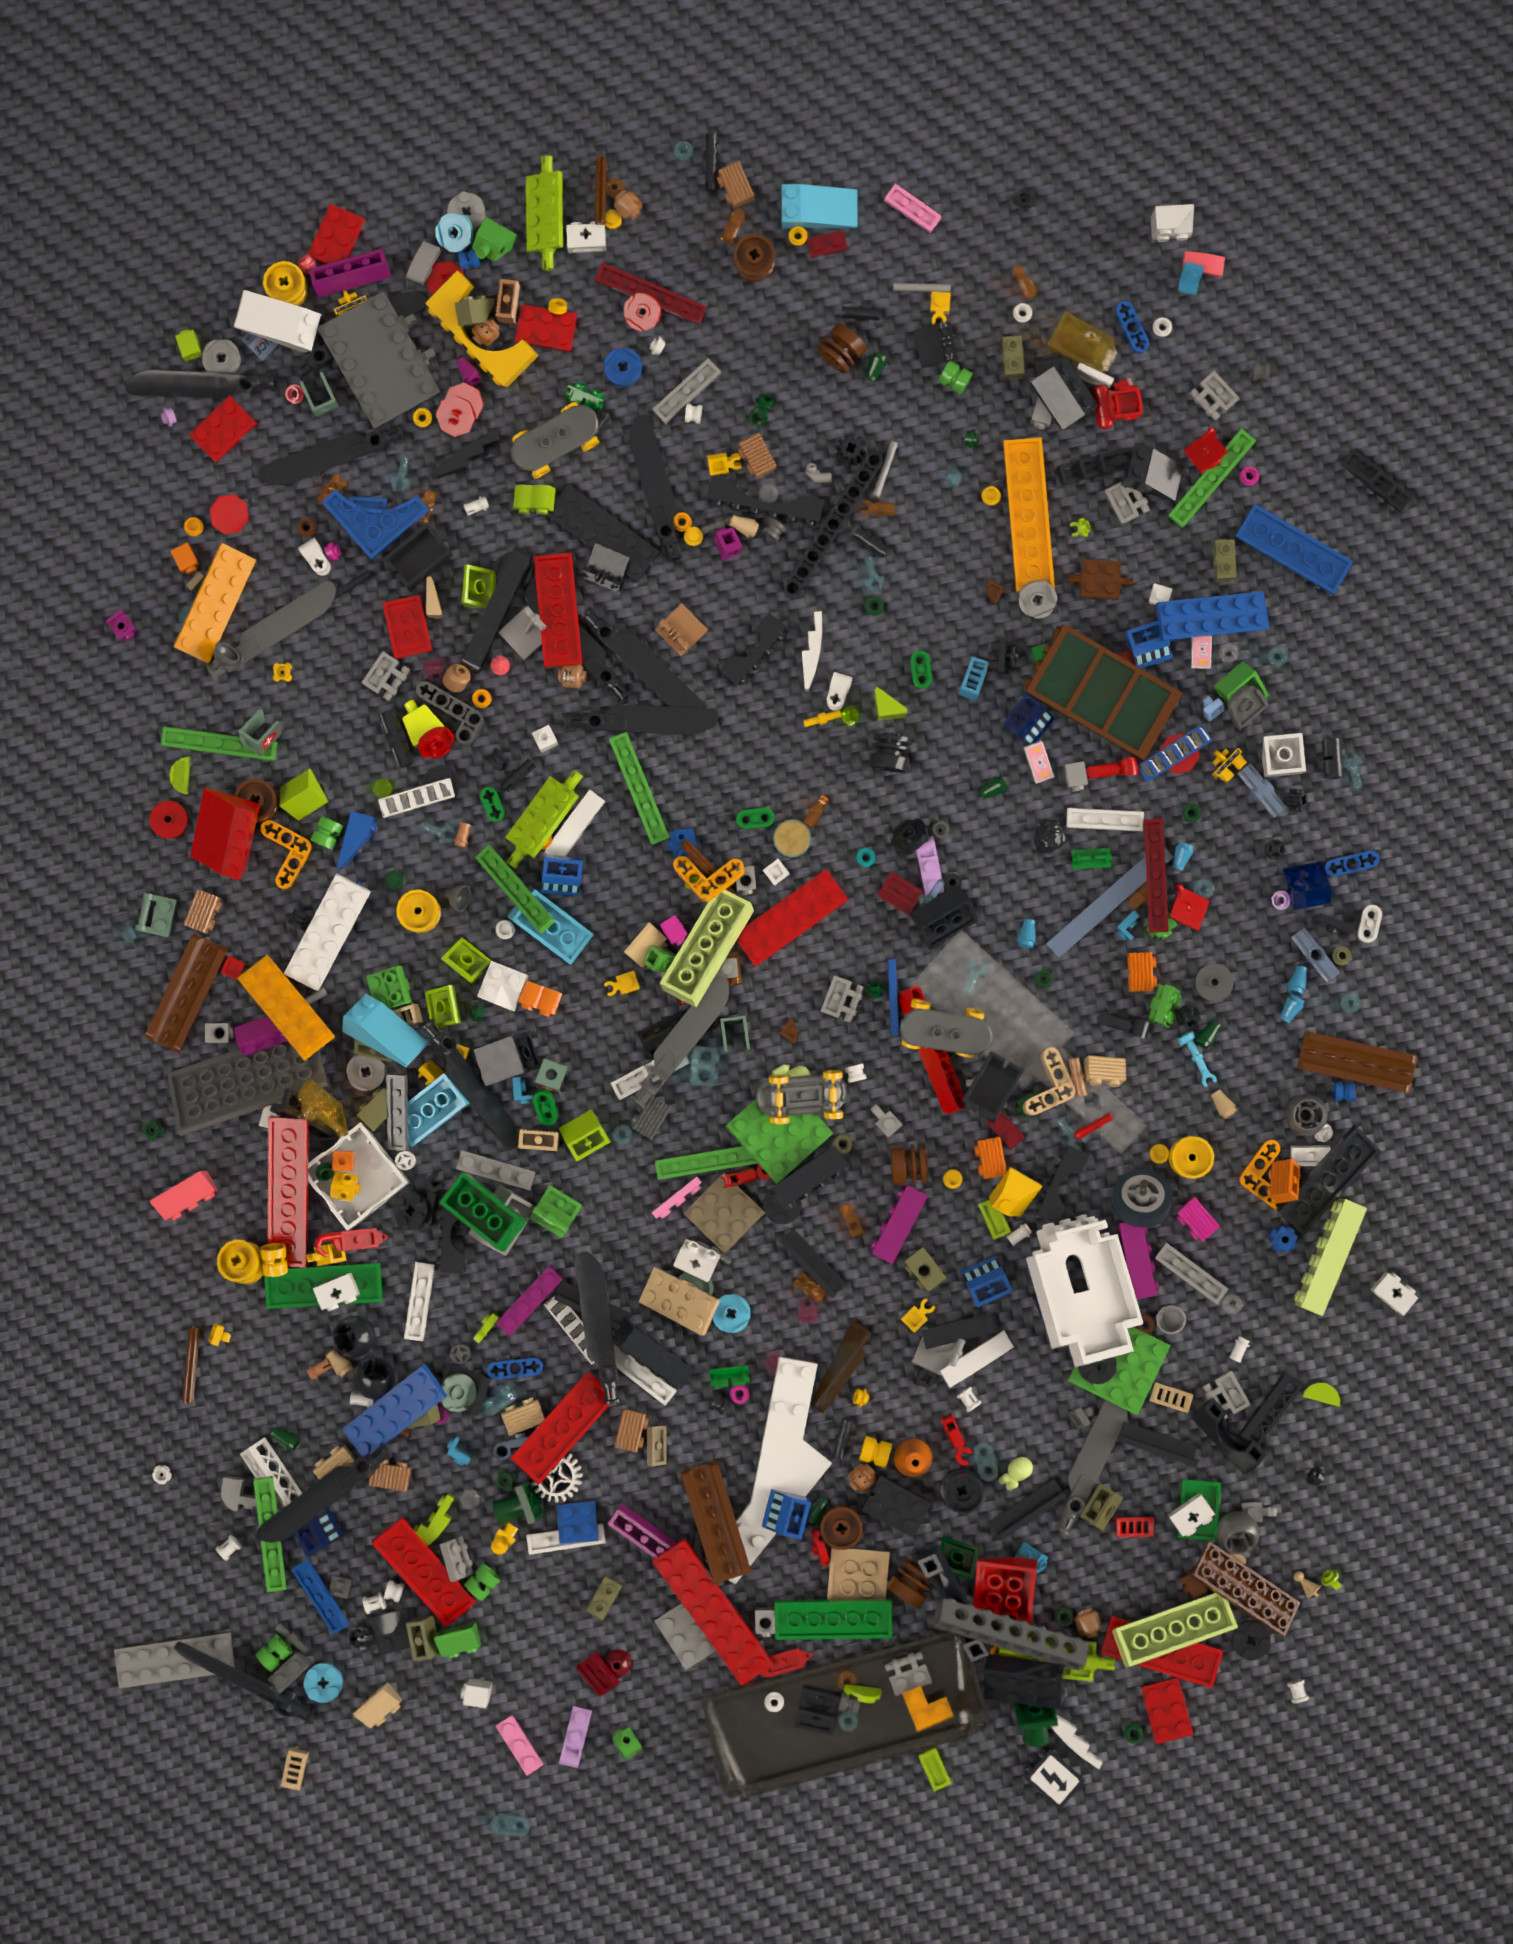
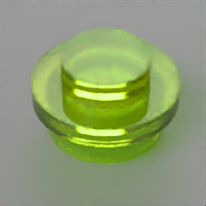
M845 707L841 713L843 723L847 726L857 723L859 720L857 709Z
M379 779L373 785V792L379 798L388 797L392 793V785L388 780Z

